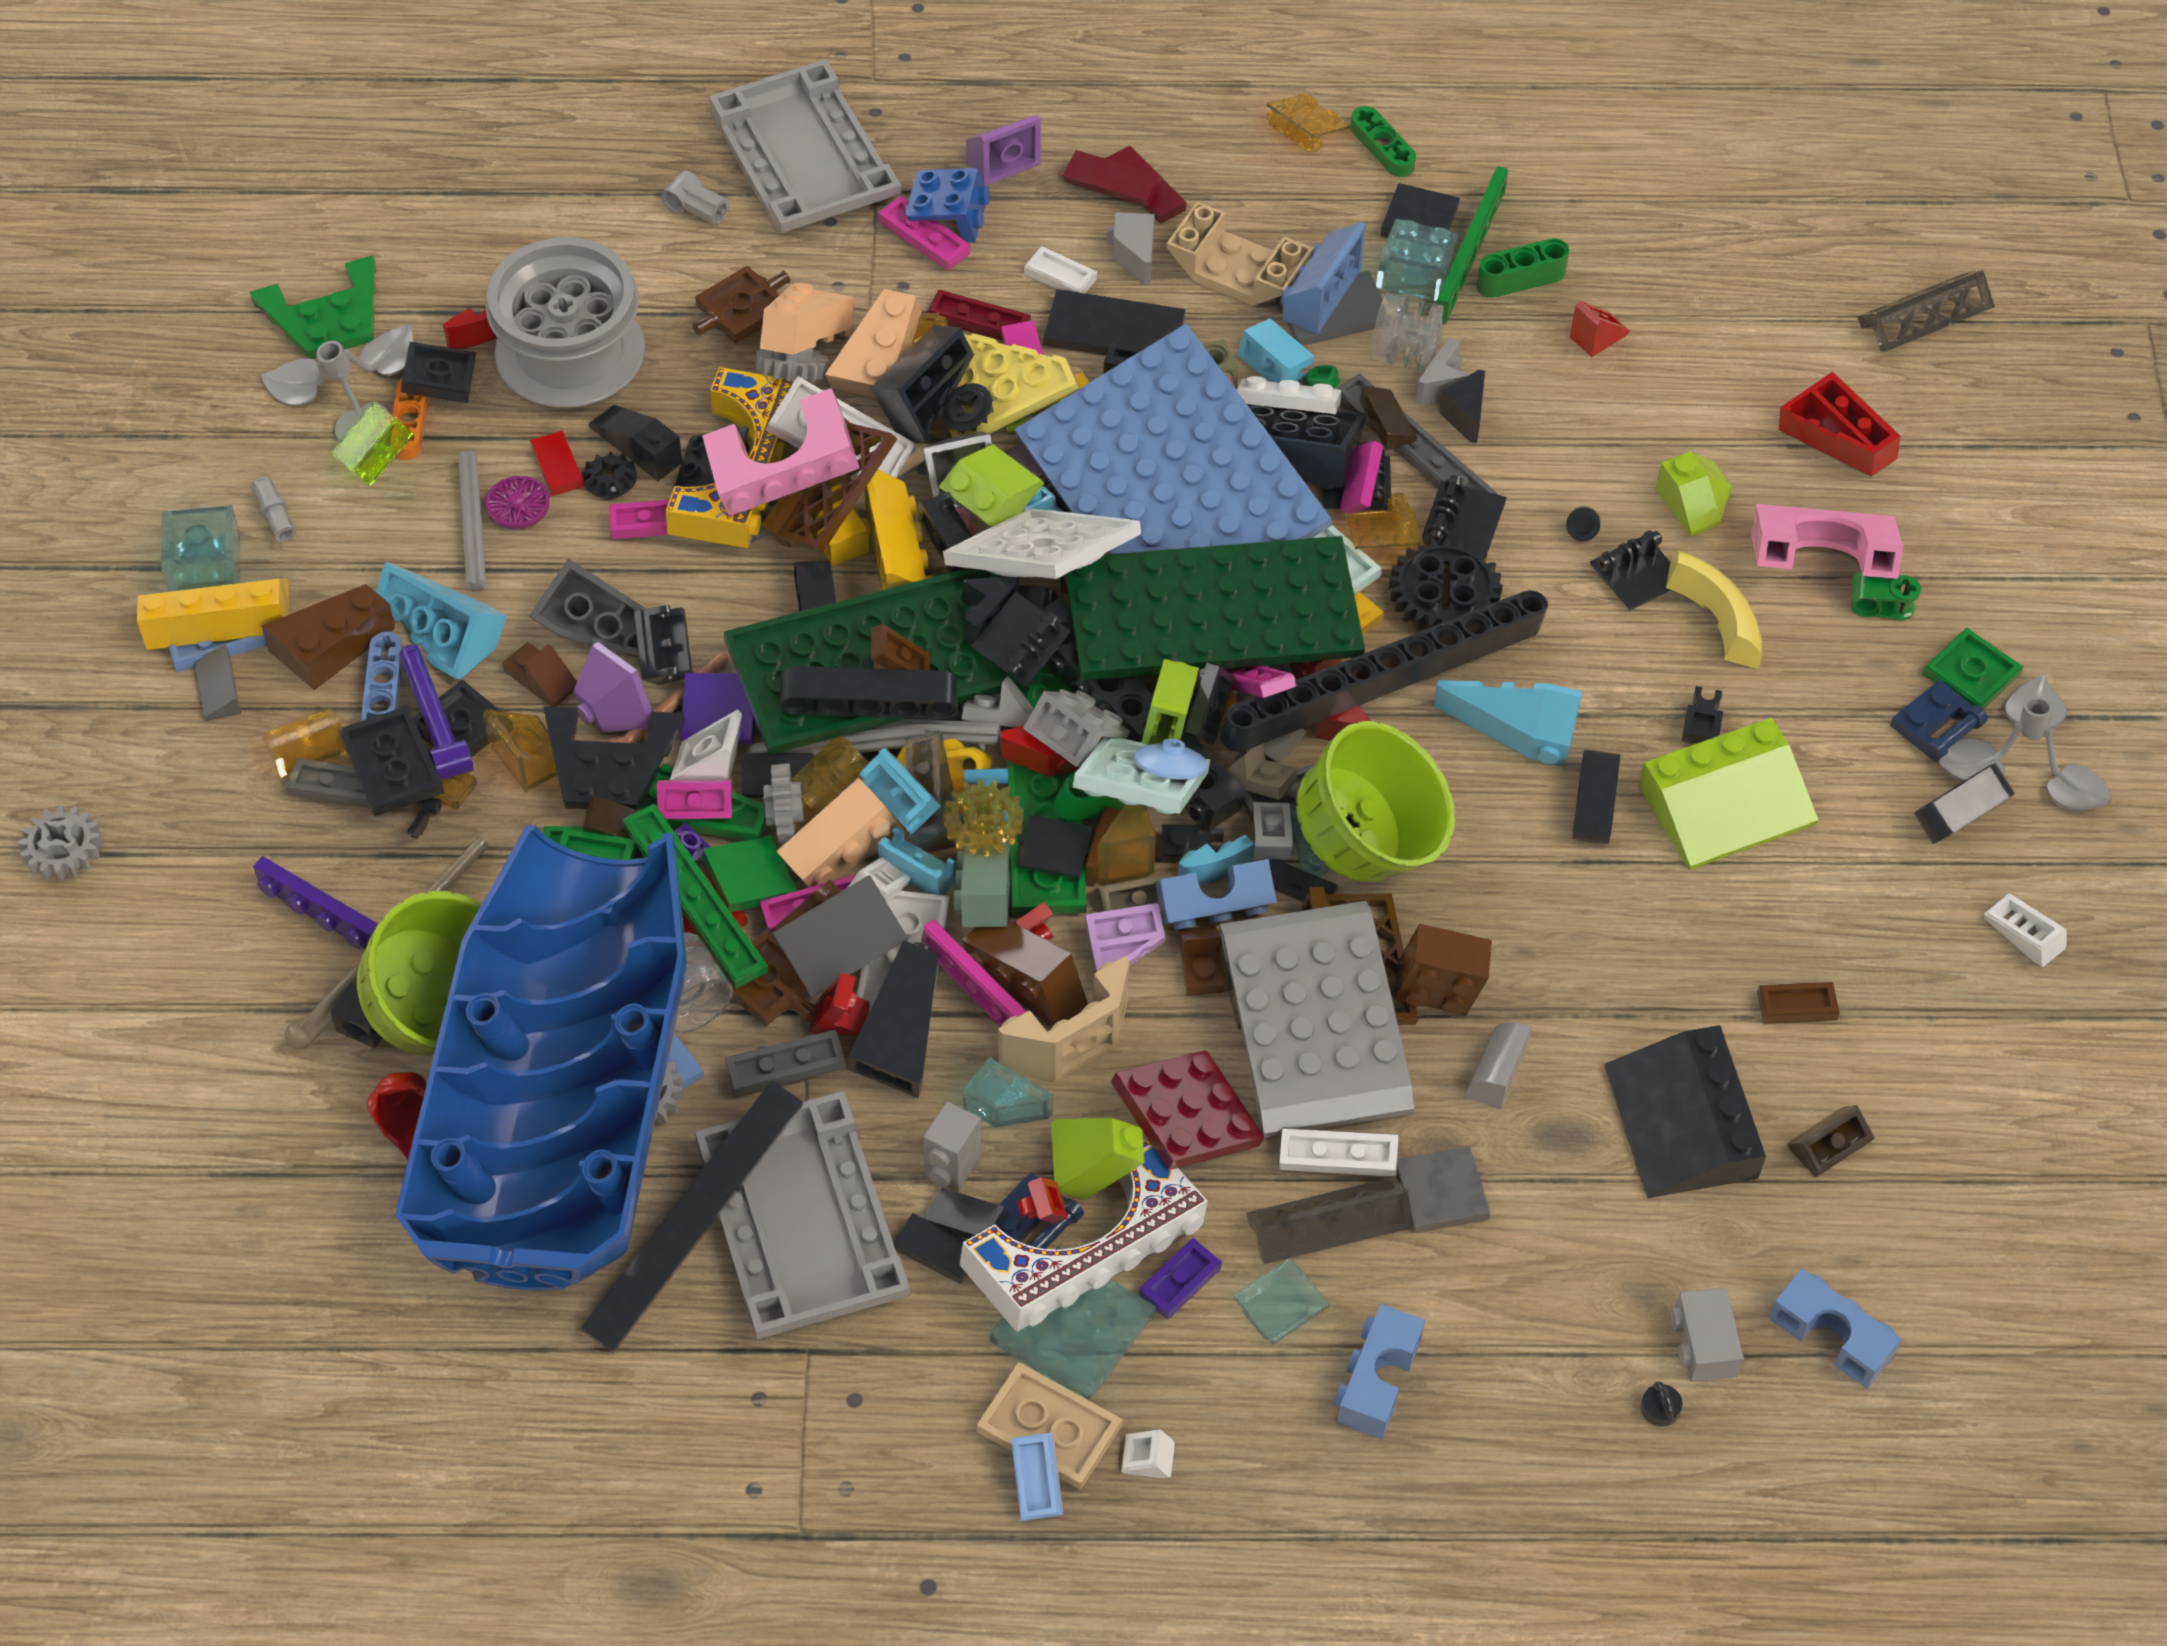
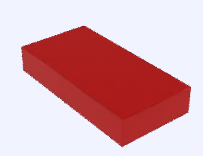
M563 431L530 440L531 448L551 496L584 487L583 477Z

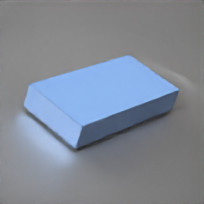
M1043 1433L1011 1438L1021 1521L1064 1516L1054 1434Z

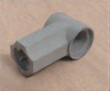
M682 171L661 192L662 201L671 211L682 213L686 210L711 224L719 225L725 219L729 209L728 199L703 187L697 176L689 171Z

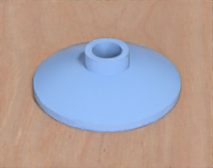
M1165 739L1163 743L1143 746L1135 752L1134 757L1135 763L1144 771L1170 779H1192L1202 776L1207 771L1208 766L1207 760L1201 754L1185 747V744L1177 739Z

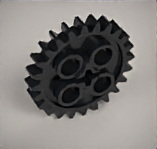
M1432 538L1430 547H1426L1422 542H1418L1417 552L1408 547L1405 557L1398 556L1397 564L1392 566L1388 590H1391L1390 601L1396 602L1395 612L1404 611V622L1415 619L1414 629L1417 630L1423 625L1431 628L1500 601L1503 585L1500 584L1501 573L1495 572V562L1486 563L1487 553L1475 555V545L1471 546L1468 550L1463 549V540H1460L1456 546H1451L1449 538L1445 539L1443 545H1439ZM1445 564L1449 566L1447 610L1442 609V579Z

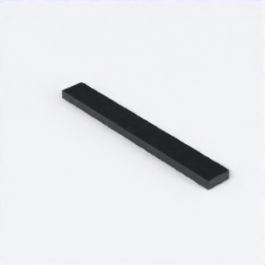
M770 1081L583 1324L581 1330L614 1354L802 1108L803 1101L775 1081Z

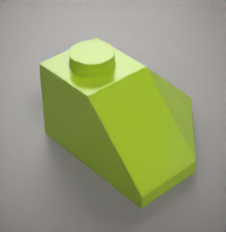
M1690 451L1661 462L1655 489L1691 537L1720 526L1732 485L1715 462Z

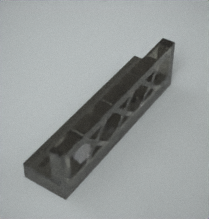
M1984 270L1962 273L1857 317L1861 328L1873 327L1880 351L1885 352L1994 308L1995 305ZM1977 286L1982 304L1974 307L1965 301L1970 289ZM1944 299L1955 303L1951 317L1948 318L1938 313ZM1917 310L1928 314L1925 325L1921 329L1911 324ZM1890 321L1901 326L1897 338L1892 341L1888 340L1884 324Z
M1395 1177L1246 1212L1248 1224L1256 1233L1260 1259L1264 1264L1414 1228L1408 1191Z

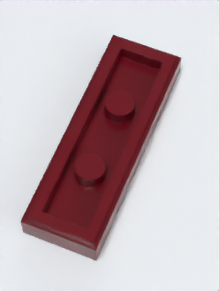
M1130 145L1105 158L1158 174ZM1162 178V183L1150 206L1143 207L1150 214H1154V218L1161 224L1186 211L1187 202Z
M1078 150L1075 151L1062 175L1066 183L1147 207L1150 206L1162 183L1160 174Z
M939 289L927 311V320L950 327H959L964 331L1003 341L1001 326L1031 321V315Z

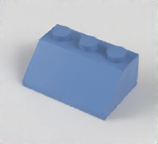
M1359 222L1330 232L1321 244L1317 243L1314 246L1310 261L1306 266L1301 265L1292 287L1287 286L1280 300V304L1283 305L1282 320L1316 334L1320 332L1362 269L1366 224Z

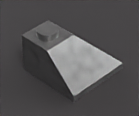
M984 431L949 438L923 447L933 498L945 493L939 488V485L960 459L992 445L989 433ZM953 501L955 508H962L959 504Z

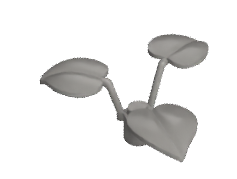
M406 324L378 336L362 349L359 356L360 359L353 356L349 349L344 350L339 342L327 341L317 349L316 355L319 361L316 362L310 358L293 360L273 371L262 373L261 377L269 393L276 400L288 406H302L313 401L318 395L317 385L325 383V373L329 378L340 380L355 411L346 412L337 420L335 425L336 437L342 445L348 448H373L387 437L391 426L390 415L387 409L379 402H370L360 408L346 379L351 369L350 361L368 373L377 370L381 376L387 377L399 374L404 371L409 342H414L413 331L410 324Z
M2044 675L2022 685L2007 700L2005 713L2009 720L2015 723V726L1999 752L1995 753L1993 747L1985 741L1964 739L1952 745L1948 749V754L1939 759L1941 768L1960 782L1995 762L2004 775L2005 767L1999 760L2005 757L2019 733L2022 732L2026 738L2031 740H2037L2045 736L2051 773L2055 776L2047 784V793L2051 800L2062 808L2076 811L2103 807L2111 802V794L2107 786L2090 769L2077 764H2069L2062 771L2058 769L2053 743V728L2063 723L2067 710L2064 702L2051 688Z

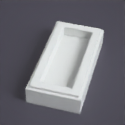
M1043 246L1038 249L1024 266L1025 275L1060 290L1086 293L1097 280V271Z

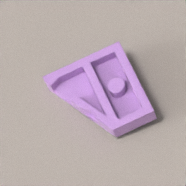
M1158 903L1085 915V924L1095 973L1103 964L1111 961L1115 962L1124 956L1129 960L1130 967L1165 942V932Z

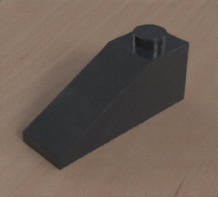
M613 405L589 423V428L622 454L624 453L628 459L633 461L657 482L683 462L680 437L656 418Z

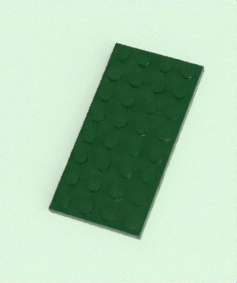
M1342 536L1104 554V556L1092 564H1087V566L1074 569L1065 574L1081 680L1160 674L1164 659L1183 662L1189 666L1199 668L1198 671L1205 669L1206 663L1227 669L1348 659L1365 653V644Z
M966 568L724 631V642L769 755L906 719L793 715L780 709V674L786 668L798 666L874 669V660H872L871 629L882 623L929 652L930 671H947L957 677L958 704L966 703L967 700H974L975 695L992 696L1001 693L1002 683L1007 676L1012 679L1018 688L1025 687L971 647L972 644L963 639L965 623L962 620L970 607L961 599L963 582L968 579L994 578L999 576L987 570ZM1041 671L1029 685L1041 682Z

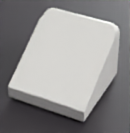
M1161 1429L1126 1434L1121 1472L1129 1475L1156 1478L1171 1477L1175 1447L1173 1439Z

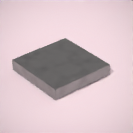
M1470 1146L1397 1159L1396 1173L1414 1233L1489 1220V1206Z

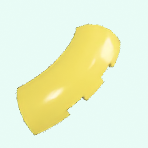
M1679 550L1676 551L1670 563L1666 588L1683 594L1702 608H1709L1719 621L1717 627L1724 643V660L1758 669L1762 657V637L1756 616L1744 595L1728 577L1709 563L1691 554Z

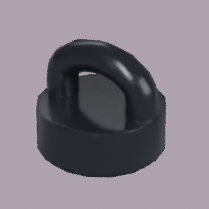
M1589 506L1576 507L1567 517V531L1572 538L1578 541L1591 540L1600 530L1601 519L1596 510Z
M1656 1381L1643 1395L1641 1402L1642 1414L1653 1425L1669 1426L1675 1423L1680 1416L1683 1405L1682 1398L1673 1387Z

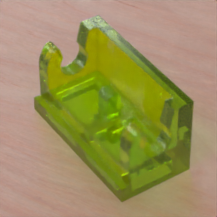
M373 401L330 454L371 486L414 433Z

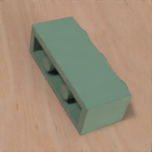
M1010 835L965 836L964 850H958L957 855L958 870H956V890H954L955 913H962V927H1005L1008 922L1011 873Z

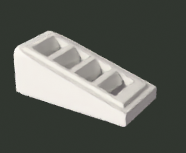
M881 857L860 870L848 887L870 875L888 903L909 883L911 878L888 859Z
M2010 893L1984 913L1986 921L2041 967L2046 966L2066 948L2067 929ZM2012 910L2015 912L2008 920L2004 918ZM2024 920L2026 923L2019 928L2017 925ZM2035 930L2037 931V933L2034 936L2030 935Z

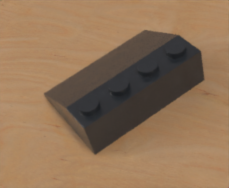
M1247 404L1304 482L1317 483L1320 487L1326 489L1343 487L1347 479L1353 448L1359 445L1366 421V413L1337 409L1336 414Z
M1721 1025L1683 1031L1605 1063V1070L1647 1199L1759 1179L1766 1154Z

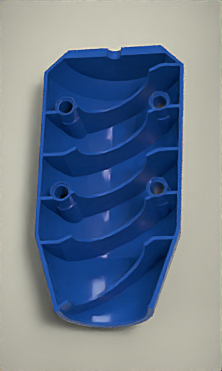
M526 825L464 935L395 1213L422 1254L438 1267L453 1274L463 1269L470 1271L475 1281L488 1285L527 1291H553L565 1289L572 1284L579 1283L618 1260L627 1252L688 968L673 834L663 833L661 839L649 844L648 857L618 860L591 856L566 848L545 836L536 825Z

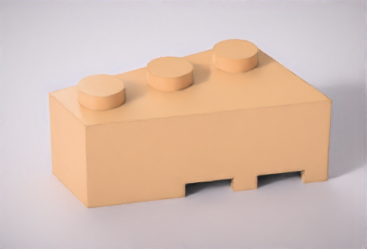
M794 283L790 285L764 309L760 349L793 355L816 347V342L819 339L824 338L823 342L829 343L834 340V334H839L843 337L851 335L855 297L815 290L811 284Z
M887 289L882 291L825 373L832 389L876 398L871 387L912 346L922 311L916 296Z
M858 778L776 852L808 887H812L837 879L878 852V843L883 837L889 839L890 842L892 841L895 826L903 831L904 829L878 797Z

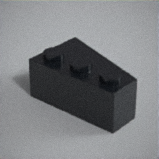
M933 325L871 387L894 431L914 443H928L931 437L929 433L936 417H942L946 409L943 406L946 397L951 390L957 389L975 355L961 328Z

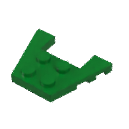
M371 255L345 263L346 272L353 288L337 291L330 295L307 300L288 307L277 283L250 291L252 303L256 308L260 307L266 313L267 318L273 324H277L285 332V336L307 358L316 359L317 349L327 341L339 342L344 350L369 343L374 339L376 263L374 256Z

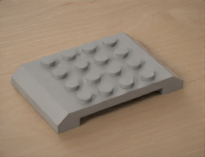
M827 59L709 96L710 107L716 125L777 232L790 231L901 194L899 180L890 165H884L841 93L839 80Z
M1367 901L1220 924L1219 932L1226 964L1229 966L1256 1094V1108L1261 1131L1265 1138L1282 1136V1129L1319 1130L1413 1114L1412 1084L1374 919Z
M845 1091L803 1102L802 1108L718 1216L757 1340L911 1296L910 1286L900 1256L896 1253L856 1133L855 1121ZM741 1119L695 1131L703 1167L707 1165Z

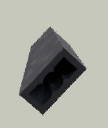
M903 940L849 1054L850 1071L919 1098L922 1092L938 954L933 952L929 946L919 942L912 944Z

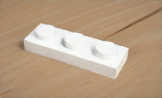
M1252 376L1242 379L1237 389L1245 403L1252 405L1336 414L1341 402V390L1333 389L1328 384H1315L1312 387L1300 385L1299 382L1293 380H1283L1277 383L1268 382L1263 377Z
M1282 1129L1280 1170L1396 1177L1398 1135Z

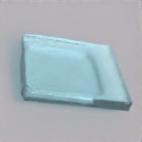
M1291 1258L1234 1295V1299L1242 1307L1243 1314L1261 1336L1269 1340L1272 1345L1329 1308V1302Z

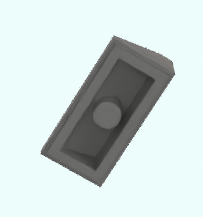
M227 644L195 662L205 721L241 714L231 657Z

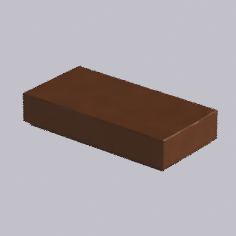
M1833 982L1759 985L1757 990L1763 1024L1837 1021L1840 1014Z

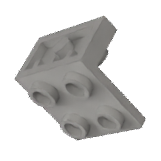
M1062 689L1059 692L1044 691L1023 729L1076 767H1081L1095 749L1101 737L1127 738L1130 733L1127 728L1121 725L1123 720L1118 715L1108 710L1101 711L1094 706L1096 701L1088 694L1077 691L1075 694Z

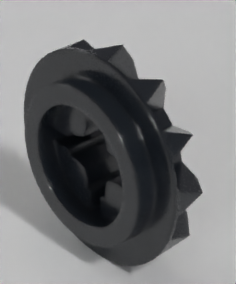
M977 383L961 385L946 397L943 406L946 408L942 415L943 421L952 431L957 430L961 434H964L967 430L976 432L978 425L981 423L988 424L987 417L994 412L992 406L994 399L983 385ZM961 405L973 407L975 412L971 414L969 412L965 413Z
M610 451L608 456L601 457L596 454L594 461H586L582 477L584 487L591 494L601 498H616L626 494L633 488L637 480V472L634 462L628 461L624 453L614 456ZM606 469L611 473L615 472V480L609 477V475L604 474L603 471Z

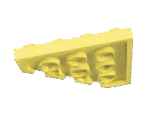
M974 333L971 336L964 334L975 355L958 387L968 383H977L986 387L994 399L992 402L994 412L988 415V424L981 423L977 426L976 432L984 431L990 434L1079 390L1074 374L1065 357L1057 355L1050 357L1039 354L1036 350L1015 344H1012V346L997 343L996 339ZM961 405L965 413L969 412L971 414L975 412L973 407ZM949 428L952 438L976 433L975 431L967 430L964 434H961L959 431H952Z

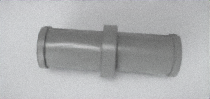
M267 476L257 478L252 482L251 489L260 504L259 512L261 517L268 521L275 540H278V542L291 540L296 535V529L293 527L287 514L288 507L284 499L279 498L271 478L269 479Z

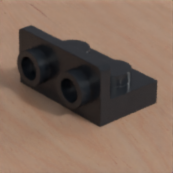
M1206 663L1205 669L1200 670L1184 723L1187 734L1196 738L1199 742L1210 745L1215 744L1235 680L1233 675L1220 666Z

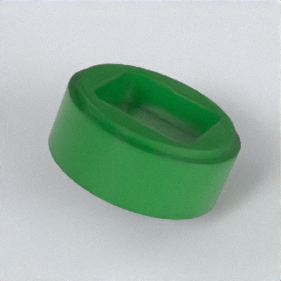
M1332 365L1316 366L1305 375L1307 386L1313 387L1315 384H1328L1334 389L1340 383L1338 369Z

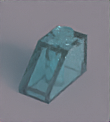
M991 1057L987 1059L963 1089L964 1109L980 1117L981 1122L985 1121L995 1128L1046 1120L1053 1114V1094Z

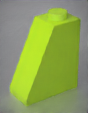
M1164 659L1142 739L1143 744L1163 743L1165 739L1180 740L1199 668L1189 666L1183 662Z
M1114 1118L1055 1119L1051 1122L1054 1181L1057 1182L1061 1193L1087 1200L1145 1163L1143 1134L1140 1127Z

